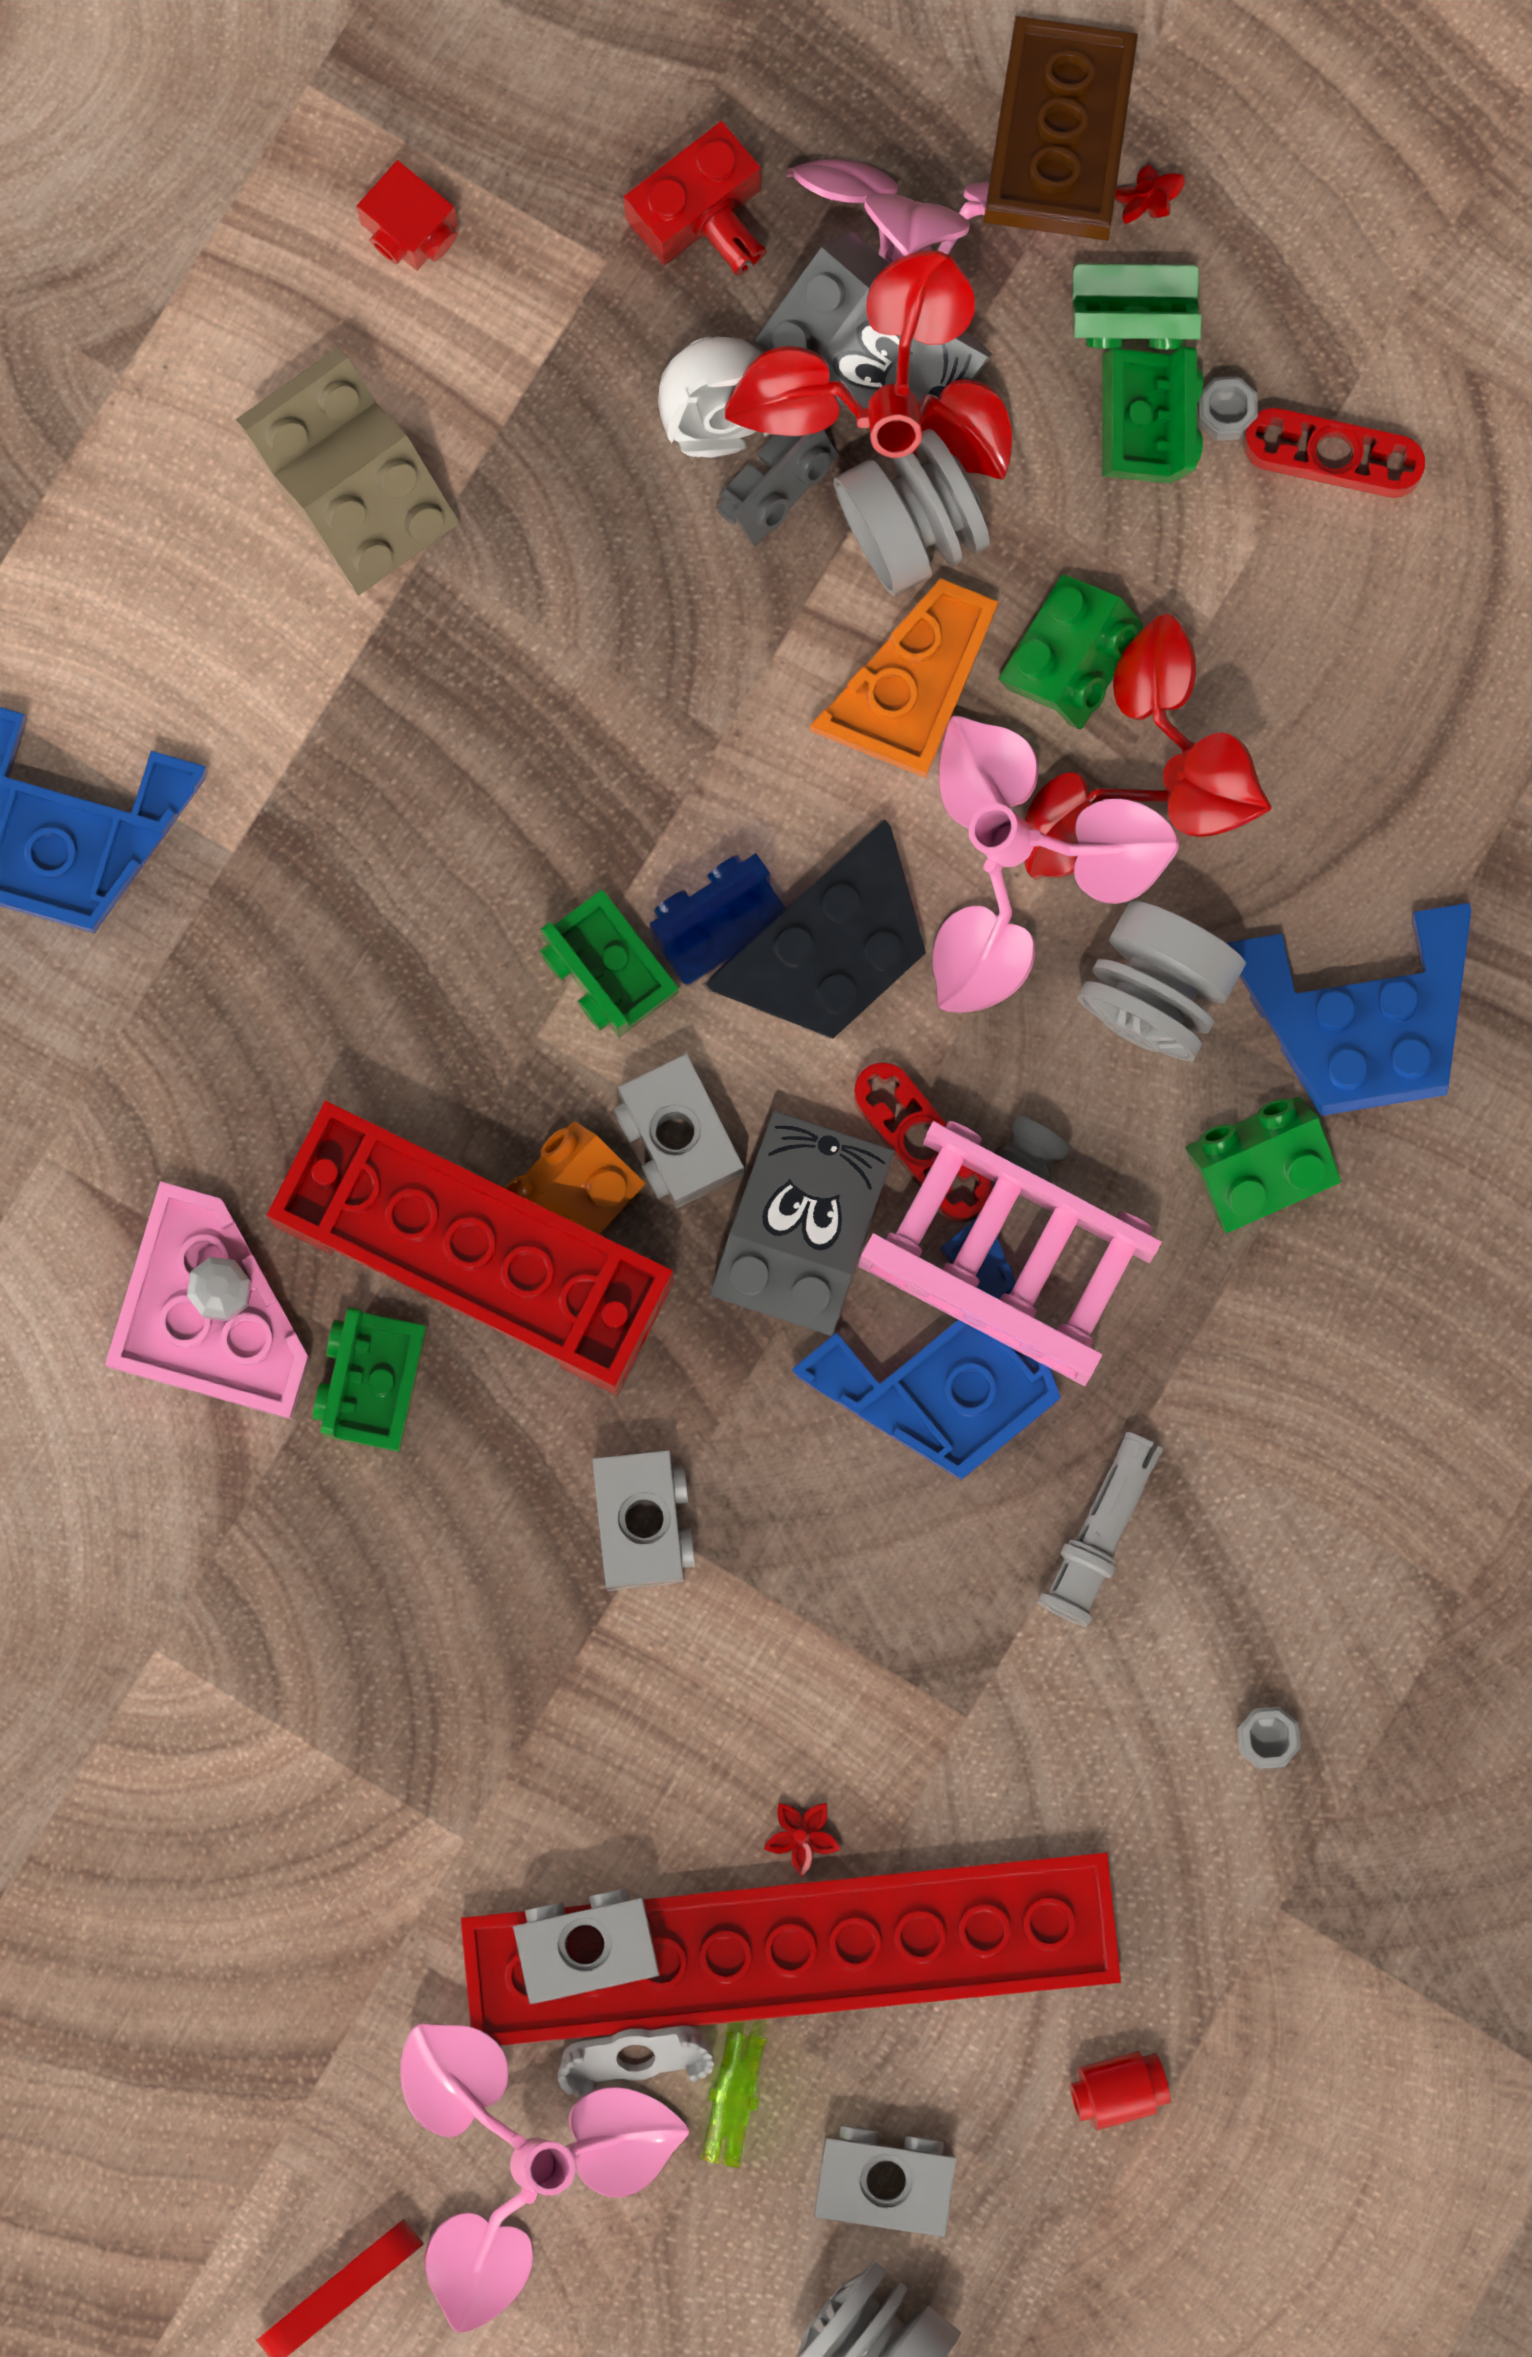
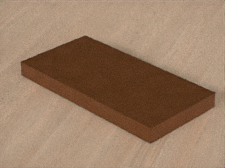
M1015 16L983 223L1109 241L1138 33Z

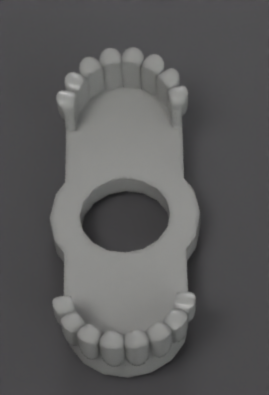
M676 2026L650 2031L645 2029H628L610 2037L584 2040L570 2045L562 2054V2061L558 2070V2081L560 2082V2088L565 2089L566 2094L571 2095L573 2093L575 2097H581L582 2094L584 2096L593 2091L594 2085L597 2082L617 2079L644 2080L654 2077L658 2073L682 2069L687 2070L690 2081L696 2082L699 2077L705 2078L707 2073L710 2074L712 2072L714 2056L707 2035L695 2027ZM630 2045L646 2046L654 2053L649 2061L642 2064H628L617 2056L620 2050Z

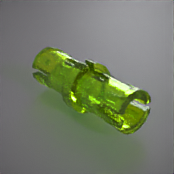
M727 2030L717 2087H710L707 2098L708 2101L713 2102L703 2151L700 2153L699 2160L718 2164L723 2139L727 2137L722 2164L728 2167L741 2168L742 2162L740 2160L750 2111L758 2110L760 2098L754 2097L764 2047L767 2045L768 2039L749 2035L744 2060L740 2061L745 2034Z

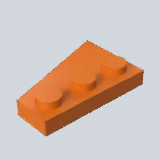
M940 578L891 633L889 640L865 667L862 666L847 683V687L835 701L810 725V732L927 778L998 609L999 602Z

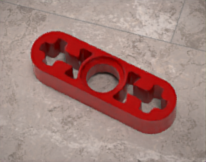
M1268 408L1258 412V417L1247 427L1243 445L1246 456L1258 468L1390 498H1399L1411 493L1419 484L1425 470L1424 453L1421 447L1409 437L1280 408ZM1269 426H1277L1281 428L1280 435L1282 439L1299 443L1302 431L1311 432L1312 434L1305 450V462L1295 460L1299 450L1297 446L1280 444L1276 453L1264 451L1265 441L1261 438H1256V434L1264 435L1267 433ZM1329 437L1340 438L1351 448L1352 460L1342 468H1328L1317 457V445ZM1364 444L1373 446L1369 459L1386 462L1392 453H1400L1403 455V465L1412 468V472L1404 471L1399 480L1387 478L1388 468L1374 463H1369L1366 475L1356 473L1363 458Z
M891 1063L872 1064L865 1068L856 1080L854 1088L855 1105L886 1146L895 1150V1157L921 1188L927 1177L925 1173L930 1171L939 1152L927 1160L916 1159L906 1151L904 1137L911 1128L917 1125L931 1126L934 1121L946 1128L947 1124L901 1068ZM875 1078L882 1084L889 1083L891 1080L898 1084L899 1087L894 1092V1099L904 1113L911 1103H915L920 1109L919 1112L904 1118L894 1133H891L884 1125L895 1121V1115L883 1102L877 1103L875 1106L867 1102L872 1092L869 1082ZM962 1165L956 1177L963 1183L971 1178L977 1181L978 1186L973 1194L977 1203L971 1207L963 1201L952 1205L947 1200L952 1190L950 1186L938 1210L950 1220L968 1222L979 1216L992 1191L990 1179Z
M405 2219L401 2220L255 2341L268 2357H288L422 2247L424 2243Z

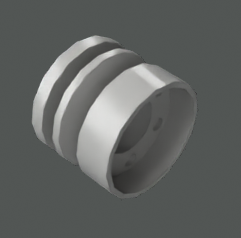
M931 429L922 432L920 445L916 449L920 463L913 453L893 458L898 476L893 480L871 459L834 477L835 491L846 520L873 571L886 590L893 596H897L931 578L932 570L926 550L927 547L933 545L941 557L952 566L962 562L963 556L956 534L967 549L975 555L990 547V537L982 515V505L976 489L961 462L950 453L941 438Z
M1130 901L1109 939V942L1116 951L1129 961L1128 965L1113 960L1098 959L1092 972L1104 984L1086 981L1077 1000L1085 1009L1103 1021L1110 1030L1125 1040L1152 1052H1160L1182 1061L1193 1062L1203 1043L1191 1031L1208 1034L1215 1022L1208 1012L1194 1001L1195 998L1214 1003H1225L1246 962L1238 952L1224 941L1185 918L1142 901Z
M872 2261L864 2271L849 2281L842 2283L805 2329L795 2357H947L962 2332L929 2305L918 2310L905 2323L900 2321L894 2315L901 2305L908 2288L901 2282H898L880 2302H877L871 2295L887 2271L877 2262Z

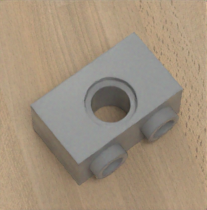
M687 1053L618 1087L619 1096L623 1104L613 1108L614 1113L629 1143L641 1138L651 1158V1161L642 1164L641 1167L657 1199L669 1195L675 1209L744 1176V1166ZM672 1119H680L687 1122L694 1130L692 1141L686 1147L678 1150L664 1147L659 1142L657 1134L665 1122Z
M669 1450L592 1459L607 1591L684 1583L683 1568L695 1567L691 1528L678 1530L676 1504L688 1503L684 1465L672 1466ZM642 1503L655 1505L664 1516L663 1525L659 1532L648 1538H640L633 1535L626 1526V1519L630 1510Z
M624 1888L589 1896L591 1909L566 1915L563 1902L525 1910L527 1923L513 1926L529 2003L534 2004L660 1976L644 1899L630 1900L628 1890ZM581 1925L595 1927L604 1938V1951L600 1958L591 1964L578 1963L570 1956L567 1949V1940L570 1933Z
M841 2126L839 2138L825 2137L814 2217L945 2237L956 2157L943 2154L944 2141L905 2136L904 2148L878 2144L879 2131ZM881 2161H892L898 2164L904 2171V2186L897 2195L891 2198L877 2197L867 2186L869 2170Z

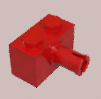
M722 120L623 196L626 221L663 266L703 235L729 264L736 276L749 271L746 265L748 261L755 266L767 252L766 248L759 244L734 213V211L761 191V167Z

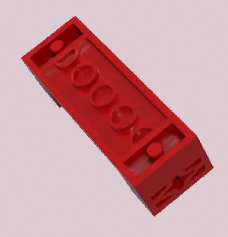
M326 1100L319 1110L266 1215L276 1229L331 1256L336 1251L557 1360L561 1369L616 1396L619 1395L675 1283L673 1270Z

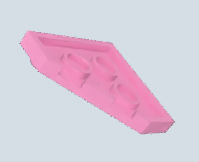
M160 1181L105 1366L292 1420L310 1358L228 1208L221 1198ZM209 1257L235 1260L252 1282L248 1307L230 1321L204 1318L187 1297L190 1272Z

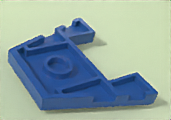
M0 707V907L95 934L204 783L208 773L207 768L200 764L151 751L131 812H125L9 778L27 718L22 713Z
M1470 903L1413 912L1412 926L1423 973L1296 993L1282 934L1226 943L1238 952L1246 962L1240 978L1250 993V1000L1260 1017H1265L1281 1044L1282 1053L1321 1116L1447 1095L1471 919Z
M977 1218L940 1248L942 1254L951 1264L954 1263ZM996 1237L976 1277L980 1280L977 1286L978 1289L1000 1300L1003 1293H1011L1016 1281ZM957 1320L882 1383L876 1381L838 1333H835L792 1369V1372L799 1380L960 1481L1061 1399L1049 1367L960 1320Z

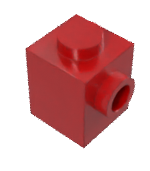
M398 159L356 205L361 225L373 234L369 239L370 243L381 255L395 265L403 259L418 271L429 258L433 262L439 260L450 249L457 237V232L454 230L458 226L455 207Z

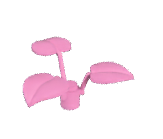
M845 159L815 160L788 168L786 175L787 178L794 177L801 185L822 197L847 203L865 202V210L879 227V255L889 264L908 254L931 251L930 245L941 243L937 251L949 254L956 240L968 233L970 227L968 220L977 215H985L989 182L967 185L964 197L969 202H966L958 213L942 205L922 203L896 195L898 184L889 175L873 166L858 161Z
M952 716L943 740L939 766L941 798L948 814L958 824L969 829V838L974 847L988 857L984 863V870L990 874L999 905V915L997 916L990 909L983 906L966 907L953 913L938 931L932 956L933 971L937 985V1005L942 1010L953 1013L979 1011L1002 1002L1022 986L1033 967L1035 941L1032 934L1021 926L1008 924L1012 917V907L1001 872L1003 867H1014L1023 863L1030 856L1034 846H1042L1067 856H1078L1074 866V877L1079 887L1097 901L1118 904L1135 899L1147 891L1176 855L1179 845V838L1175 830L1165 818L1145 805L1126 799H1106L1085 808L1076 821V836L1079 844L1066 843L1044 835L1039 830H1032L1031 826L1013 812L1010 807L1026 802L1036 787L1039 765L1034 749L1019 734L1007 728L979 723L961 716Z
M420 2023L413 2027L403 2048L400 2075L403 2095L414 2118L430 2132L449 2138L462 2134L470 2126L474 2117H476L484 2126L510 2143L515 2149L511 2157L510 2168L514 2180L522 2187L520 2193L491 2214L489 2222L474 2213H459L441 2223L431 2235L426 2246L424 2268L428 2284L442 2308L450 2327L459 2333H464L491 2321L509 2306L528 2280L533 2261L531 2240L525 2232L518 2228L500 2226L507 2216L526 2203H534L538 2193L550 2196L563 2192L572 2183L576 2168L583 2183L591 2190L603 2196L619 2198L637 2193L657 2177L671 2154L688 2136L689 2129L687 2125L671 2109L648 2095L626 2088L604 2087L584 2095L573 2105L569 2114V2127L576 2142L564 2146L543 2138H530L526 2140L524 2136L511 2130L490 2115L485 2107L493 2105L503 2096L508 2083V2062L497 2042L484 2032L463 2025Z

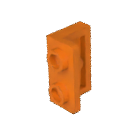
M573 1122L567 1128L560 1129L551 1135L544 1143L540 1152L541 1157L524 1176L521 1175L512 1179L504 1188L600 1235L646 1183L596 1134Z

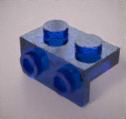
M757 853L742 861L739 855L730 857L708 873L707 877L711 882L710 884L689 896L686 890L679 891L655 908L654 912L658 918L650 923L651 937L684 985L690 986L727 962L785 908L770 886V872Z

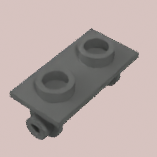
M824 430L803 436L774 435L757 453L760 460L771 467L770 470L764 475L748 463L719 494L722 501L715 507L717 512L733 525L738 522L751 544L755 547L769 531L775 530L783 523L789 509L810 486L817 484L824 478L830 468V464L837 458L838 454Z

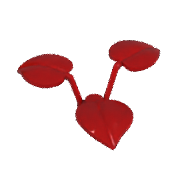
M920 251L897 259L879 273L869 288L866 298V313L869 325L880 334L901 335L898 345L896 383L887 384L879 388L871 396L868 408H864L843 382H829V366L821 355L796 346L777 347L759 355L745 370L742 379L737 384L724 408L725 419L741 427L768 434L803 436L825 430L837 420L839 416L837 395L856 416L857 426L859 428H870V439L874 449L887 457L899 458L912 452L918 457L916 449L920 445L922 432L927 429L936 432L950 453L957 457L966 472L983 474L1003 480L1007 474L1012 453V428L1009 413L1003 399L990 386L969 379L956 380L947 385L938 398L927 394L923 397L920 404L915 394L909 389L910 347L912 339L914 338L926 345L948 343L965 332L974 316L975 295L971 282L953 257L941 251Z
M1165 613L1156 617L1131 641L1117 663L1113 679L1114 698L1121 712L1134 720H1143L1153 715L1155 725L1182 749V754L1173 756L1164 768L1163 782L1166 789L1098 788L1089 793L1087 782L1082 775L1074 772L1061 774L1045 784L1030 804L1025 821L1031 826L1032 830H1039L1044 835L1066 843L1079 844L1076 836L1078 816L1085 808L1106 799L1164 802L1168 804V815L1174 827L1178 831L1193 837L1213 836L1234 830L1271 810L1270 802L1259 783L1252 757L1240 739L1231 734L1220 732L1211 734L1194 743L1187 739L1167 718L1166 710L1178 709L1189 700L1196 678V659L1191 640L1185 627L1175 616ZM1034 846L1024 864L1027 873L1033 879L1042 877L1061 878L1074 873V866L1078 856H1067L1042 846Z

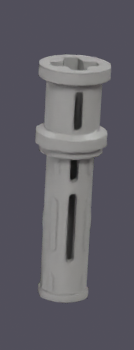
M1130 1432L1125 1433L1113 1465L1106 1475L1077 1539H1070L1068 1544H1064L1060 1552L1064 1561L1049 1593H1041L1037 1601L1041 1607L1070 1622L1089 1627L1093 1619L1089 1610L1104 1578H1112L1116 1570L1114 1567L1116 1561L1112 1556L1145 1488L1148 1477L1163 1452L1160 1446L1153 1445L1152 1441Z

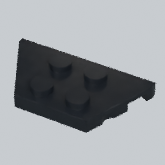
M885 819L880 820L702 985L711 993L727 997L755 1008L757 1011L791 1022L829 1039H834L926 954L892 828Z

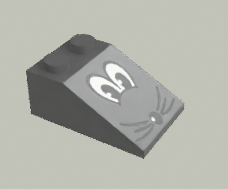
M853 231L822 246L755 339V342L765 351L777 347L796 346L818 353L828 363L829 382H843L864 408H868L871 396L879 388L887 384H895L897 380L898 345L901 335H883L874 331L869 325L866 313V298L869 288L874 279L889 263ZM966 330L962 335L942 345H926L913 338L910 347L909 389L915 394L919 404L927 394L938 398L943 389L950 383L962 379L974 380L993 354ZM836 395L839 404L849 409L842 399Z
M773 1110L709 1296L833 1336L895 1150Z

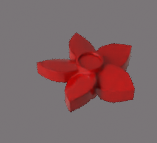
M1148 164L1138 173L1136 180L1138 184L1136 186L1116 188L1115 199L1122 204H1128L1122 212L1124 224L1126 225L1136 220L1146 211H1148L1151 218L1169 216V201L1180 194L1186 183L1183 174L1167 173L1158 176L1154 168Z
M778 1803L777 1818L781 1827L786 1831L772 1836L763 1849L775 1854H786L792 1851V1864L802 1878L812 1866L813 1851L828 1855L842 1850L833 1836L820 1831L828 1819L827 1803L811 1807L804 1813L803 1817L794 1807Z

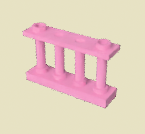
M933 1121L923 1145L939 1152L934 1164L897 1233H889L886 1240L873 1233L860 1257L858 1267L1071 1380L1086 1386L1103 1355L1091 1349L1094 1344V1340L1090 1337L1132 1256L1134 1255L1150 1264L1162 1241L1150 1236L1153 1228L1138 1217L1121 1211L1117 1217H1114L981 1147L980 1144L983 1139L971 1129L951 1121L948 1122L945 1128ZM963 1165L994 1181L996 1184L954 1263H946L942 1270L920 1258L923 1250L919 1247V1244L959 1169ZM1020 1195L1053 1214L1011 1293H1003L999 1300L977 1288L980 1280L976 1277V1274L1017 1197ZM1077 1225L1110 1244L1068 1324H1060L1058 1329L1055 1330L1034 1318L1037 1310L1033 1305L1074 1227Z

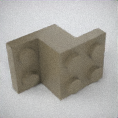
M339 346L236 419L290 507L322 542L347 584L358 596L460 524L408 436L375 402L351 360Z

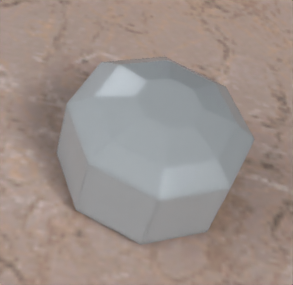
M1215 377L1202 391L1197 403L1198 425L1215 440H1240L1246 433L1247 427L1258 417L1257 392L1240 377Z
M209 1257L190 1272L187 1297L204 1318L230 1321L248 1307L252 1282L235 1260Z
M1280 1707L1253 1709L1237 1728L1239 1754L1258 1770L1285 1767L1301 1748L1299 1723Z

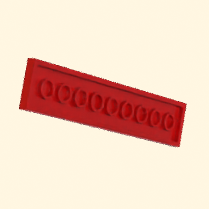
M1107 1852L644 1899L660 1976L534 2004L529 2003L513 1926L527 1923L525 1911L460 1918L470 2027L489 2035L499 2046L612 2035L628 2029H645L650 2031L676 2026H701L1121 1983ZM591 1905L564 1907L565 1913L567 1915L589 1910ZM581 1925L575 1928L568 1937V1952L578 1963L591 1964L602 1955L604 1951V1938L595 1927Z

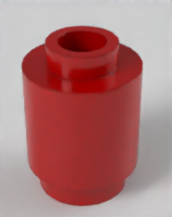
M1139 2051L1079 2067V2081L1069 2085L1079 2121L1082 2122L1090 2119L1096 2131L1157 2114V2107L1170 2104L1171 2102L1168 2082L1157 2053L1142 2056Z

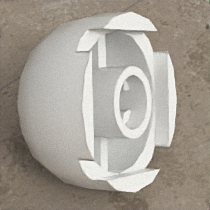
M706 337L694 341L678 353L662 373L658 395L660 417L671 443L673 440L677 441L681 452L695 457L713 458L734 454L746 449L745 441L740 438L752 435L756 431L741 427L725 419L724 408L737 384L742 379L745 370L764 352L741 338ZM763 433L764 438H765L767 435H769V434H768V433Z

